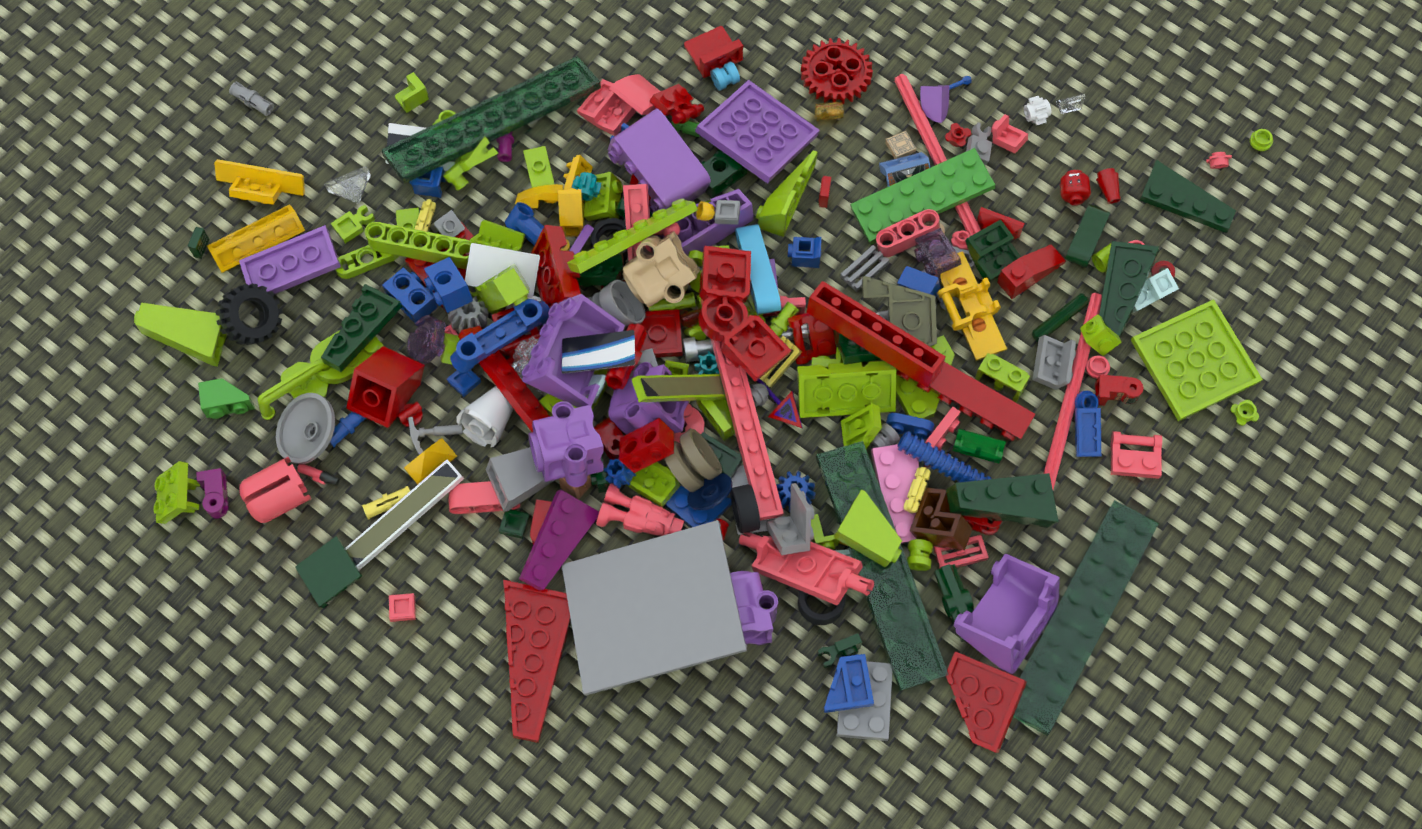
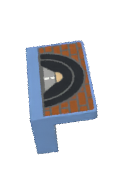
M920 152L879 163L880 172L886 176L887 187L929 169L930 163L929 157Z

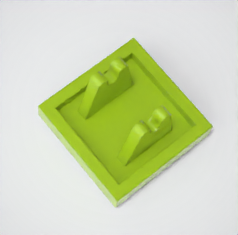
M178 461L157 477L155 481L157 500L154 504L156 523L166 524L182 512L195 513V510H199V504L187 501V490H196V487H200L197 480L188 478V463Z

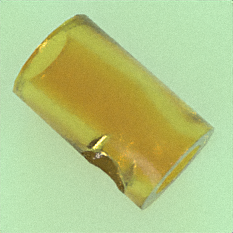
M842 102L815 104L816 121L843 119L844 117Z

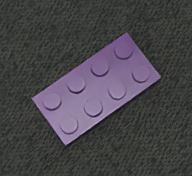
M326 225L239 260L246 284L250 285L253 283L258 284V287L265 286L267 287V292L272 291L274 294L341 267Z

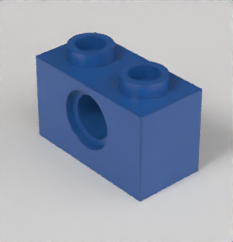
M450 257L424 268L427 275L424 282L429 292H435L433 297L437 305H443L447 313L473 301L467 283Z

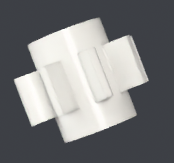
M1039 96L1029 98V103L1024 106L1026 120L1028 122L1032 121L1036 125L1046 123V118L1051 115V106L1048 100H1043Z

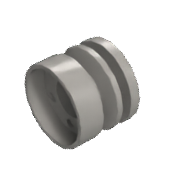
M614 280L602 288L600 292L588 298L624 324L623 331L626 330L629 324H640L645 318L643 303L634 296L624 281Z

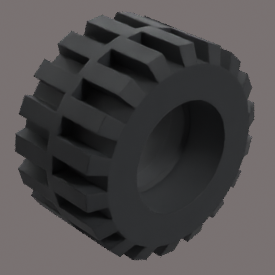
M253 283L238 286L222 296L223 300L218 302L220 309L216 310V315L220 316V320H217V325H222L223 329L220 330L222 334H228L227 339L230 341L235 340L236 344L252 345L273 337L272 334L276 333L279 329L277 325L282 322L279 315L283 314L282 309L277 307L278 304H281L279 299H273L275 294L272 291L267 292V287H258V284ZM243 301L253 303L259 311L260 318L255 328L245 326L239 318V307Z

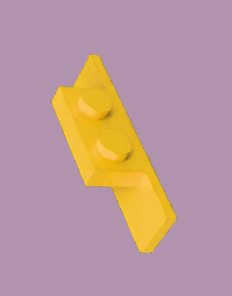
M219 159L214 162L216 180L233 183L229 188V197L274 205L281 192L301 196L305 194L304 176L302 174Z

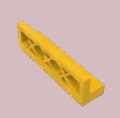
M289 204L207 245L221 273L239 265V260L276 246L304 232L305 229L295 210Z

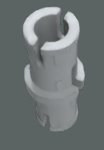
M237 81L231 85L229 93L243 101L247 107H253L265 116L272 113L274 104L259 96L257 91L250 90Z

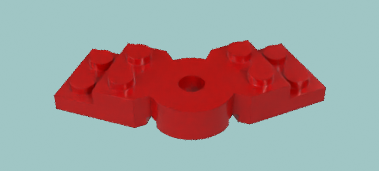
M704 246L699 297L704 301L698 317L700 328L706 336L721 342V352L736 368L741 366L756 382L790 355L792 350L759 316L749 315L748 317V311L744 303L750 294L751 251ZM719 314L726 315L728 319L722 318Z

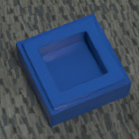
M456 370L447 378V382L460 395L465 397L481 383V379L472 370L468 373Z

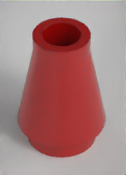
M1114 168L1098 172L1096 181L1107 200V204L1119 202L1121 200L1119 174L1115 172Z

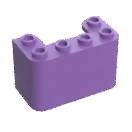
M657 108L613 137L610 141L608 156L614 164H624L628 173L634 174L638 179V184H648V194L651 197V206L649 207L651 213L660 209L670 208L672 203L678 199L695 200L706 192L711 182L705 168L665 115Z

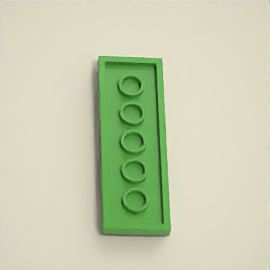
M973 148L851 203L850 206L869 244L872 245L876 243V236L881 230L927 209L934 210L940 214L995 189V183L976 149Z

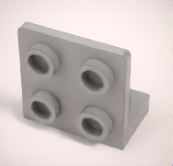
M796 483L791 484L790 516H780L767 520V530L781 555L810 551V540L814 538L811 526V519H814L813 506L808 504L804 491H801Z

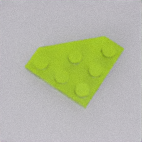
M944 335L937 338V344L930 347L946 356L944 362L952 365L955 354ZM896 375V397L906 415L923 419L934 417L939 403L937 398L939 395L931 390L927 393L916 386L918 382L911 378L906 381Z

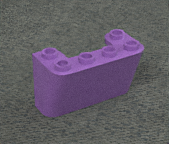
M579 294L552 305L548 312L550 316L540 330L541 336L539 341L531 350V359L522 371V381L562 401L569 402L577 408L587 405L592 406L600 386L598 384L588 386L594 370L562 373V339L620 332L625 327L624 324L584 295Z

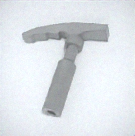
M408 417L410 436L419 455L423 452L422 448H420V441H418L419 436L462 434V424L435 426L433 429H424L423 427L417 430L414 426L413 417Z

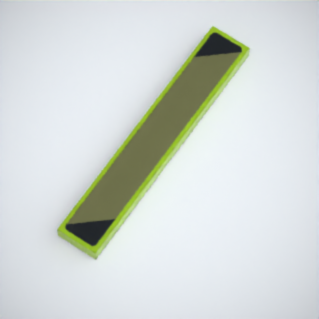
M720 374L636 376L631 379L639 403L726 399Z

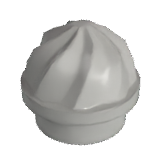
M751 384L750 389L755 408L763 406L768 400L769 395L766 386L763 384Z

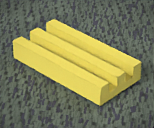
M782 336L780 339L794 352L770 379L768 376L775 367L760 378L771 388L802 353L785 336Z

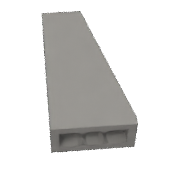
M530 447L490 458L486 467V472L504 512L509 511L555 481L545 482L542 472H537Z

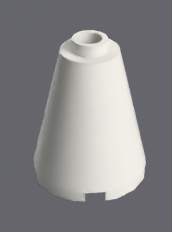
M495 386L461 410L457 415L458 425L462 423L465 428L463 433L473 442L484 447L487 444H491V447H494L499 442L514 408L497 386Z

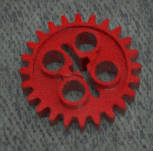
M829 38L828 44L821 40L820 47L814 44L812 51L807 50L806 57H803L801 64V80H804V88L809 87V94L816 92V99L823 96L824 103L832 99L833 105H835L837 100L844 104L846 98L853 102L854 95L860 98L861 92H866L867 86L871 84L873 70L872 62H869V55H864V48L857 50V43L850 46L848 39L845 43H841V39L838 38L837 42L833 43V40Z

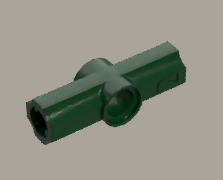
M949 564L935 570L934 575L943 595L942 603L945 612L949 618H952L953 623L960 613L963 614L965 611L972 613L974 610L972 597L968 589H964L955 564ZM959 636L960 641L964 642L965 640Z

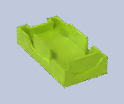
M885 361L869 362L865 367L862 366V362L852 364L831 363L828 364V369L822 365L797 367L798 411L800 418L852 415L870 404L879 405L880 413L896 412V368Z

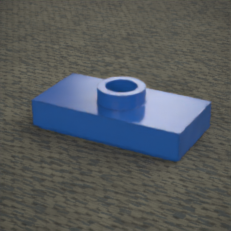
M1075 408L1076 457L1102 456L1101 408Z

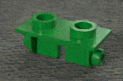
M958 429L952 451L999 464L1006 441Z

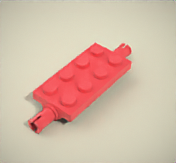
M751 532L740 535L739 544L754 549L757 552V558L751 565L753 571L759 572V574L837 606L849 588L866 596L873 590L874 581L858 575L863 565L857 559L811 541L810 551L781 555L771 536L764 535L761 537Z

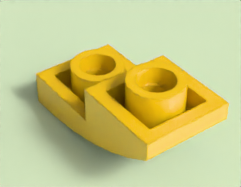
M543 185L522 191L517 194L515 205L518 202H522L533 210L539 207L540 200H544L546 203H556L558 201V190H563V185Z

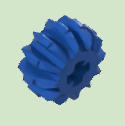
M788 471L787 478L779 477V484H776L782 508L788 505L790 512L791 484L796 483L799 489L804 491L808 504H811V499H815L816 493L812 491L815 489V484L808 483L810 479L808 475L801 478L800 471H797L796 476H793Z

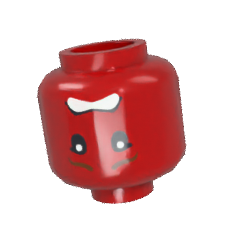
M1070 170L1065 173L1060 180L1062 200L1074 206L1081 205L1091 195L1088 175L1081 170Z

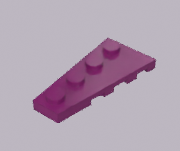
M563 490L556 491L519 580L538 590H544L598 518L599 511Z

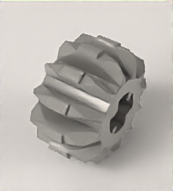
M476 296L472 302L448 313V320L451 323L452 329H459V333L463 329L476 326L486 327L487 308H485L484 301L478 302Z

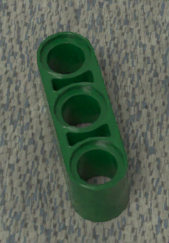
M1090 204L1088 205L1065 260L1087 268L1110 212Z

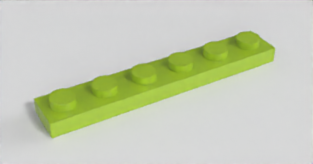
M678 199L672 203L670 208L657 210L652 214L653 217L635 222L633 227L628 230L616 232L613 234L614 237L612 239L599 241L593 245V249L575 254L573 256L574 259L567 262L570 271L581 274L696 212L698 209L695 202Z

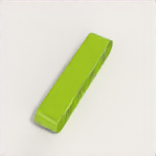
M381 222L369 223L364 232L372 250L433 263L450 257L455 266L462 269H467L469 256L462 255L470 252V246L473 243L466 239ZM403 239L402 242L395 243L397 240ZM420 244H426L423 247H418ZM444 248H448L447 251H445V252H440V250H442V249H444Z

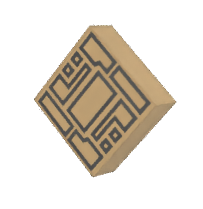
M906 131L886 139L885 143L894 159L916 153V147Z

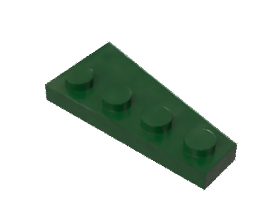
M1156 160L1140 201L1224 233L1228 232L1236 212L1235 209Z
M364 284L361 289L362 294L360 298L355 299L352 304L353 310L348 317L343 319L341 330L333 336L321 356L323 363L342 372L402 308L399 300Z

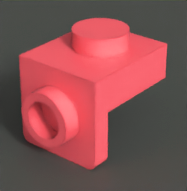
M1006 114L1000 120L995 121L992 126V143L1015 154L1028 140V133L1009 125V116Z

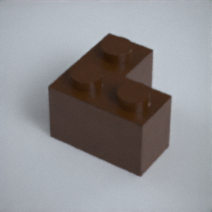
M926 488L910 532L916 539L930 541L936 547L965 550L973 528L961 514L950 513L946 490Z

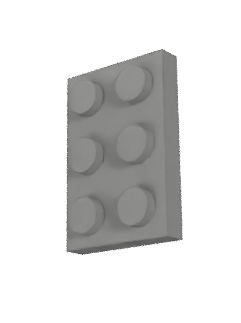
M867 661L874 706L838 711L837 737L888 741L893 664Z

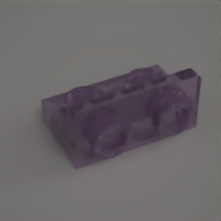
M941 228L915 239L916 249H914L917 260L919 262L923 261L925 272L938 277L939 283L941 282V273L961 265V258Z

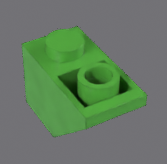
M223 378L198 383L201 410L207 418L217 419L231 413L244 414L248 410L255 409L249 395Z

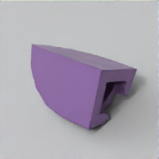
M949 85L921 86L920 100L922 110L932 121L942 123L947 116Z

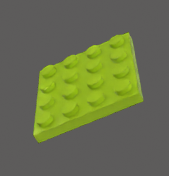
M1214 299L1144 331L1131 339L1136 351L1178 421L1242 392L1263 380Z

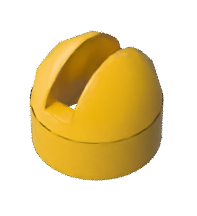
M703 201L698 204V210L696 211V218L698 220L709 221L715 216V209L712 204Z

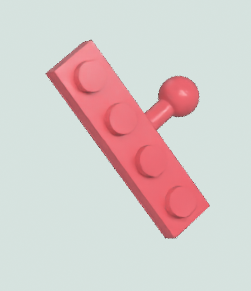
M648 184L623 185L626 230L632 228L635 222L650 218ZM675 222L653 235H664L666 237L675 231L678 236L680 226ZM642 241L628 248V261L637 256L636 250ZM645 245L646 249L652 252V247Z

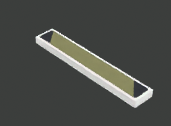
M448 460L444 461L346 547L347 552L359 570L464 479Z

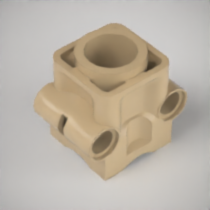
M675 231L662 239L656 235L645 238L636 250L637 256L628 261L623 267V276L634 296L641 303H645L647 307H651L663 298L670 303L680 302L689 287V282L696 279L697 274L700 272L695 261L683 251L681 240ZM645 245L651 246L654 252H649ZM672 285L678 286L681 291H675Z

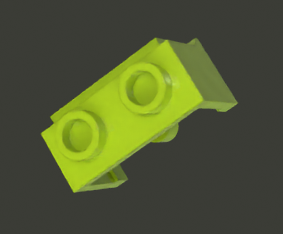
M987 353L979 366L975 376L977 381H980L983 374L995 379L994 388L998 391L1002 390L1005 385L1017 391L1012 400L1016 403L1030 378L1028 372Z

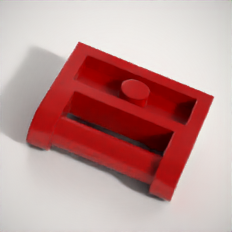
M808 313L788 318L795 346L802 351L795 360L796 364H806L812 360V357L817 358L818 356L836 354V344L832 328ZM803 324H807L811 350L805 351L801 329Z

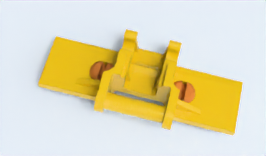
M963 251L934 261L933 266L943 286L937 292L938 297L942 298L953 322L951 325L953 330L961 329L964 333L975 360L984 359L987 353L995 355L1007 350L993 318V315L998 313L1001 306L998 300L992 301L988 292L990 287L988 278L982 279L980 284L977 283ZM953 297L959 299L966 318L961 319L952 299Z

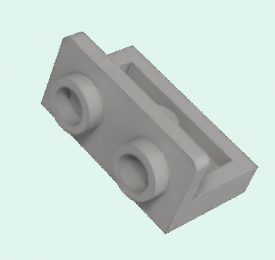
M1046 335L1039 337L1032 380L1055 390L1069 384L1073 376L1072 366L1076 356V341L1071 339L1063 343Z

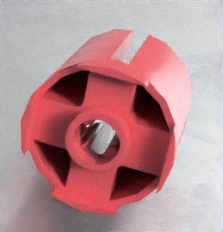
M289 456L244 479L240 484V496L243 502H245L246 508L250 515L260 523H267L312 499L310 495L304 496L303 493L307 492V489L293 464L288 466L287 463L291 462Z

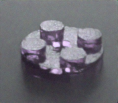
M424 316L416 322L415 326H418L415 333L410 332L407 342L409 356L422 364L429 363L436 356L443 354L445 350L443 341L446 328L445 322L431 316Z

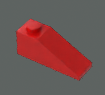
M1051 244L1022 256L1003 268L997 283L1013 299L1065 264L1066 260Z

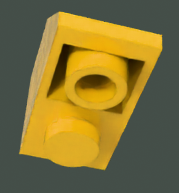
M574 188L558 190L560 226L563 228L565 237H578L585 226L581 189L576 190Z

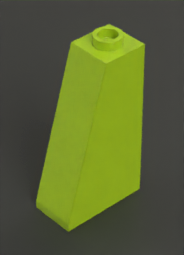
M141 303L139 311H136L134 316V323L141 334L207 364L218 367L227 335L222 334L220 331L223 329L222 325H217V320H220V316L211 312Z

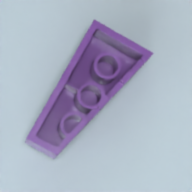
M740 189L712 198L711 202H708L713 205L714 211H716L717 200L740 201L738 225L715 224V216L709 221L698 220L696 212L677 221L680 226L678 237L681 240L683 251L688 257L689 251L698 250L703 252L704 246H713L735 232V228L743 227L754 220L752 203ZM656 235L660 239L665 237L664 235Z

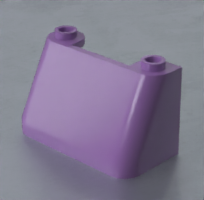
M1005 554L1000 562L996 561L992 567L993 584L972 613L965 611L957 616L954 627L956 628V634L1001 670L1014 674L1055 613L1059 599L1060 577Z

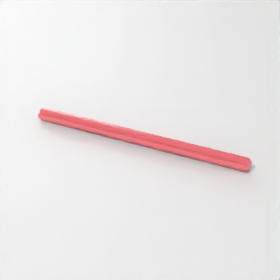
M900 74L895 77V83L934 165L947 161L907 76ZM968 202L955 206L965 230L971 236L981 231Z
M1093 293L1091 295L1083 325L1099 314L1102 294ZM1082 332L1073 361V376L1066 387L1044 474H1050L1052 489H1054L1075 409V398L1080 391L1091 346L1086 343Z

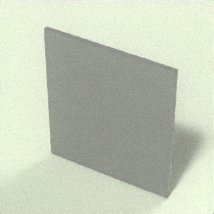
M718 520L562 565L582 692L585 696L747 651L721 533V524Z

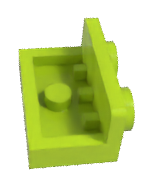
M483 220L480 224L479 233L472 237L470 241L475 244L521 252L525 234Z
M658 462L636 472V476L632 478L630 485L626 484L629 488L661 507H664L680 487L679 481L669 467H665Z

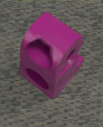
M221 468L196 472L197 482L205 489V497L202 502L203 508L213 518L225 516L229 508L226 474Z

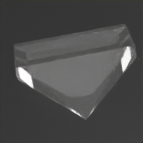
M364 166L328 181L324 185L328 192L359 204L371 173Z

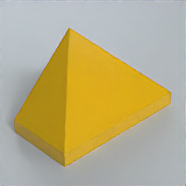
M441 438L406 465L404 469L418 485L444 461L448 460L451 462L457 455L445 440Z

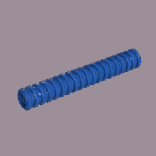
M910 431L905 432L898 443L899 451L904 450V453L906 455L911 454L913 459L917 457L919 462L924 461V465H931L933 470L938 469V473L941 474L943 472L944 476H950L952 481L968 482L991 479L990 476L985 477L983 472L978 473V470L975 468L972 470L970 465L965 466V462H958V458H951V454H944V450L941 449L939 451L938 447H932L931 443H924L925 440L922 438L919 440L917 435L912 436Z

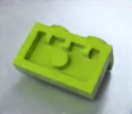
M612 172L596 175V182L601 183L600 193L597 197H593L591 201H585L584 218L588 221L606 217L619 219L620 215L616 213L615 209L621 199L623 191L622 182Z

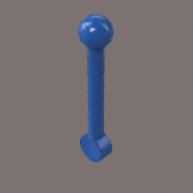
M964 76L962 80L949 85V90L962 84H970L972 82L971 77Z

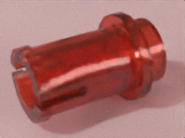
M701 308L689 312L684 310L680 314L682 326L692 328V325L698 324Z

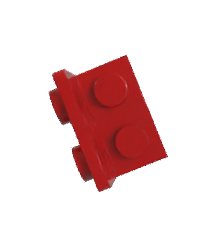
M719 26L684 42L685 49L704 78L711 75V70L723 68L724 64L730 61L734 64L743 61V44L739 39L732 42L723 26Z

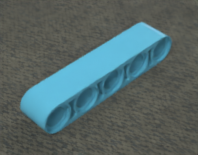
M759 224L735 228L739 250L751 251L750 292L757 315L781 311L779 292Z

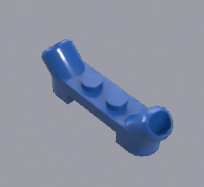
M527 299L514 306V311L478 333H470L458 342L456 351L450 356L453 367L459 372L468 373L483 359L535 327L546 324L550 316L548 315L549 306L543 301Z

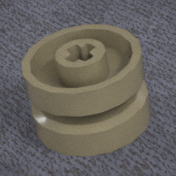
M690 428L680 436V443L674 441V454L664 458L676 479L690 492H695L704 486V478L712 480L722 473L721 464L713 449L695 429Z

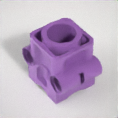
M649 362L640 363L634 369L633 376L629 377L626 386L623 389L614 390L608 412L610 419L625 434L658 418L669 426L674 433L682 432L685 422L684 410L689 401L639 403L631 380L636 376L672 375L671 371L664 364L653 367Z
M558 402L552 408L551 417L532 421L533 432L528 434L530 449L537 472H542L545 482L565 478L570 486L580 487L586 483L587 475L603 471V462L600 459L603 454V443L600 435L593 427L594 415L591 405L574 408L569 402Z
M737 571L730 573L745 643L756 645L771 643L772 624L777 617V596L769 590L763 591L759 572Z

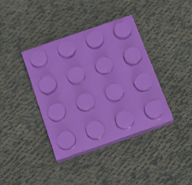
M748 80L697 125L695 132L768 184L818 136L820 130Z

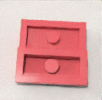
M640 74L624 77L611 84L609 88L641 115H647L656 109L650 102V99L654 94L661 92Z
M602 79L578 108L577 113L601 130L616 136L621 131V125L623 123L627 124L636 110L609 89L613 83Z

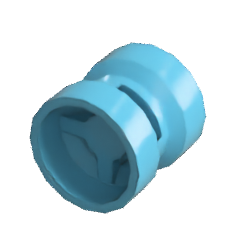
M731 61L724 64L723 68H715L710 71L712 81L719 91L725 89L729 84L734 85L740 82L739 72Z

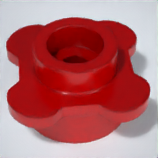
M958 123L951 124V130L945 135V140L955 147L965 146L967 137L971 136V130L960 127Z

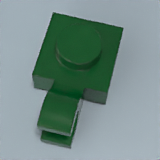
M857 633L835 642L830 647L820 648L817 653L818 656L823 654L830 656V660L824 662L823 667L829 668L833 666L836 657L856 655L861 648L862 641Z

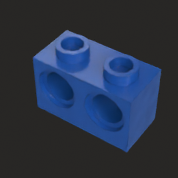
M403 267L382 286L385 294L401 302V310L417 325L438 307L433 297L434 292H429L427 287L424 288L420 284L421 280L414 272L409 273ZM408 285L406 289H400V287ZM419 300H424L421 304H415Z

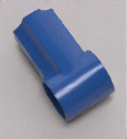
M518 202L505 219V224L510 229L524 233L525 238L535 246L544 226L533 217L534 212L531 207L525 203Z

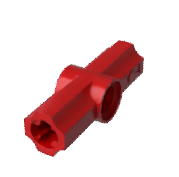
M638 323L629 324L625 330L635 331V365L609 368L604 379L607 382V386L614 390L623 389L626 386L631 372L641 358L642 352L640 350L644 344L647 332L645 327Z

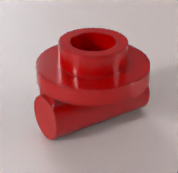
M418 402L406 404L397 417L407 427H409L408 417H413L414 426H416L423 418L422 407Z

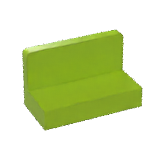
M726 399L696 400V405L723 441L735 434Z

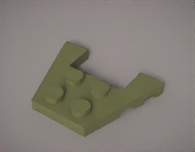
M862 276L863 298H888L889 322L928 346L937 344L936 302L934 295ZM867 361V362H865V366H866L869 362H875V361Z

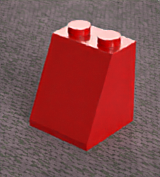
M381 347L354 368L346 409L389 428L420 386L425 365L387 347Z

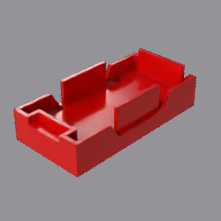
M545 225L531 254L540 255L536 283L541 301L551 308L555 303H560L581 294L578 281L575 279L580 278V274L570 271L567 262L574 259V252L560 250V248L567 245L562 226Z

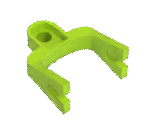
M475 136L462 155L455 161L454 165L443 174L447 182H451L456 190L462 189L469 182L462 175L463 172L498 154L494 147L490 150L486 148L490 142L485 136L482 140Z

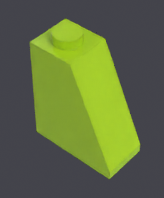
M861 489L834 538L886 568L890 562L895 564L902 552L899 549L902 540L869 495Z

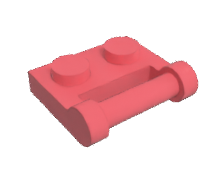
M1113 431L1111 435V475L1160 479L1162 475V435L1148 437L1124 435L1121 432ZM1120 444L1152 446V452L1120 449Z

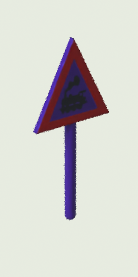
M758 379L757 382L766 386L769 396L778 404L768 417L803 429L793 391L781 402L761 379Z

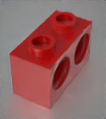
M660 418L620 438L619 460L634 473L674 454V431Z

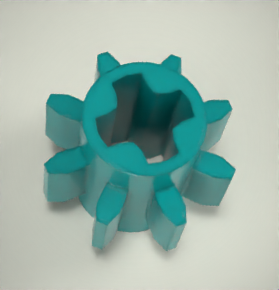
M583 172L580 174V177H575L572 188L576 190L581 189L583 200L591 201L593 197H597L600 193L601 183L596 182V175Z
M710 351L704 356H698L700 363L694 364L695 371H700L698 375L720 374L716 358Z

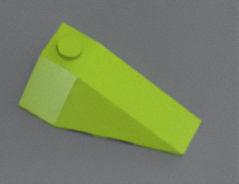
M813 150L767 198L764 206H759L756 219H758L760 229L781 237L785 236L815 168L817 151Z

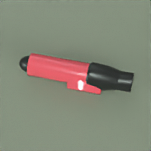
M306 464L295 465L297 472L310 476L312 480L325 485L328 483L337 486L340 482V478L326 471H321Z

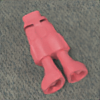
M611 483L600 508L596 525L605 527L609 521L623 522L624 529L635 533L644 532L655 536H664V534L667 535L681 531L684 520L676 518L675 513L652 504L653 502L637 495L633 496V498L625 496L620 492V488ZM612 505H621L623 507L629 508V511L625 512L613 507Z

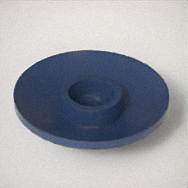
M723 473L712 480L704 478V486L695 492L689 493L688 504L694 510H706L720 504L732 490V479Z

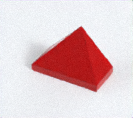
M983 207L980 208L977 223L981 230L1002 220L1013 235V240L1020 238L1025 223Z

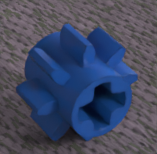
M619 458L610 459L607 468H604V471L609 474L605 479L610 484L614 483L618 488L621 485H630V481L636 474L625 466Z

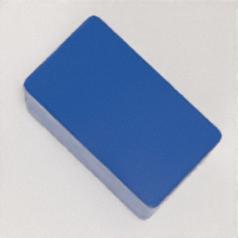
M908 266L905 267L898 280V286L934 295L935 299L938 295L937 292L941 289L938 277Z

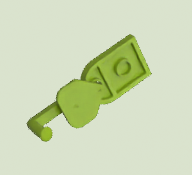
M339 331L314 347L311 352L310 363L297 362L281 374L280 383L258 397L262 418L265 420L272 419L275 415V410L270 404L287 393L293 399L305 393H316L326 397L329 384H340L350 380L353 377L354 368L383 347V344L375 336L342 372H339L324 364L321 359L333 336L339 333Z

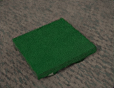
M338 536L332 538L295 566L318 606L322 608L327 606L326 603L362 577V574Z

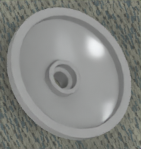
M305 393L296 397L287 405L280 416L276 429V444L283 458L289 456L294 464H306L315 460L325 451L333 437L335 428V415L330 402L319 394Z

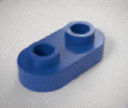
M890 413L887 415L886 424L890 425L898 434L910 431L911 435H917L918 439H927L933 433L935 424L927 419L900 413Z

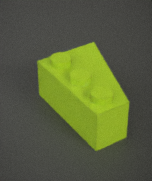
M513 264L477 286L475 290L482 301H484L488 311L492 312L511 303L517 306L528 299L529 286L516 265Z

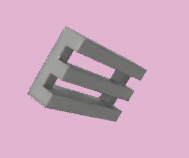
M872 245L840 274V278L858 292L862 288V279L856 284L854 281L876 261H880L877 266L865 275L873 278L889 264L890 260L887 257L884 258L883 253L876 251V247ZM873 255V257L867 263H865L858 271H856L850 278L848 277L868 258H870Z

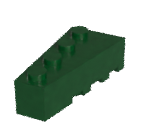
M1049 473L958 482L946 489L950 513L976 518H991L996 521H1012L1024 525L1033 524L1044 528L1059 522Z

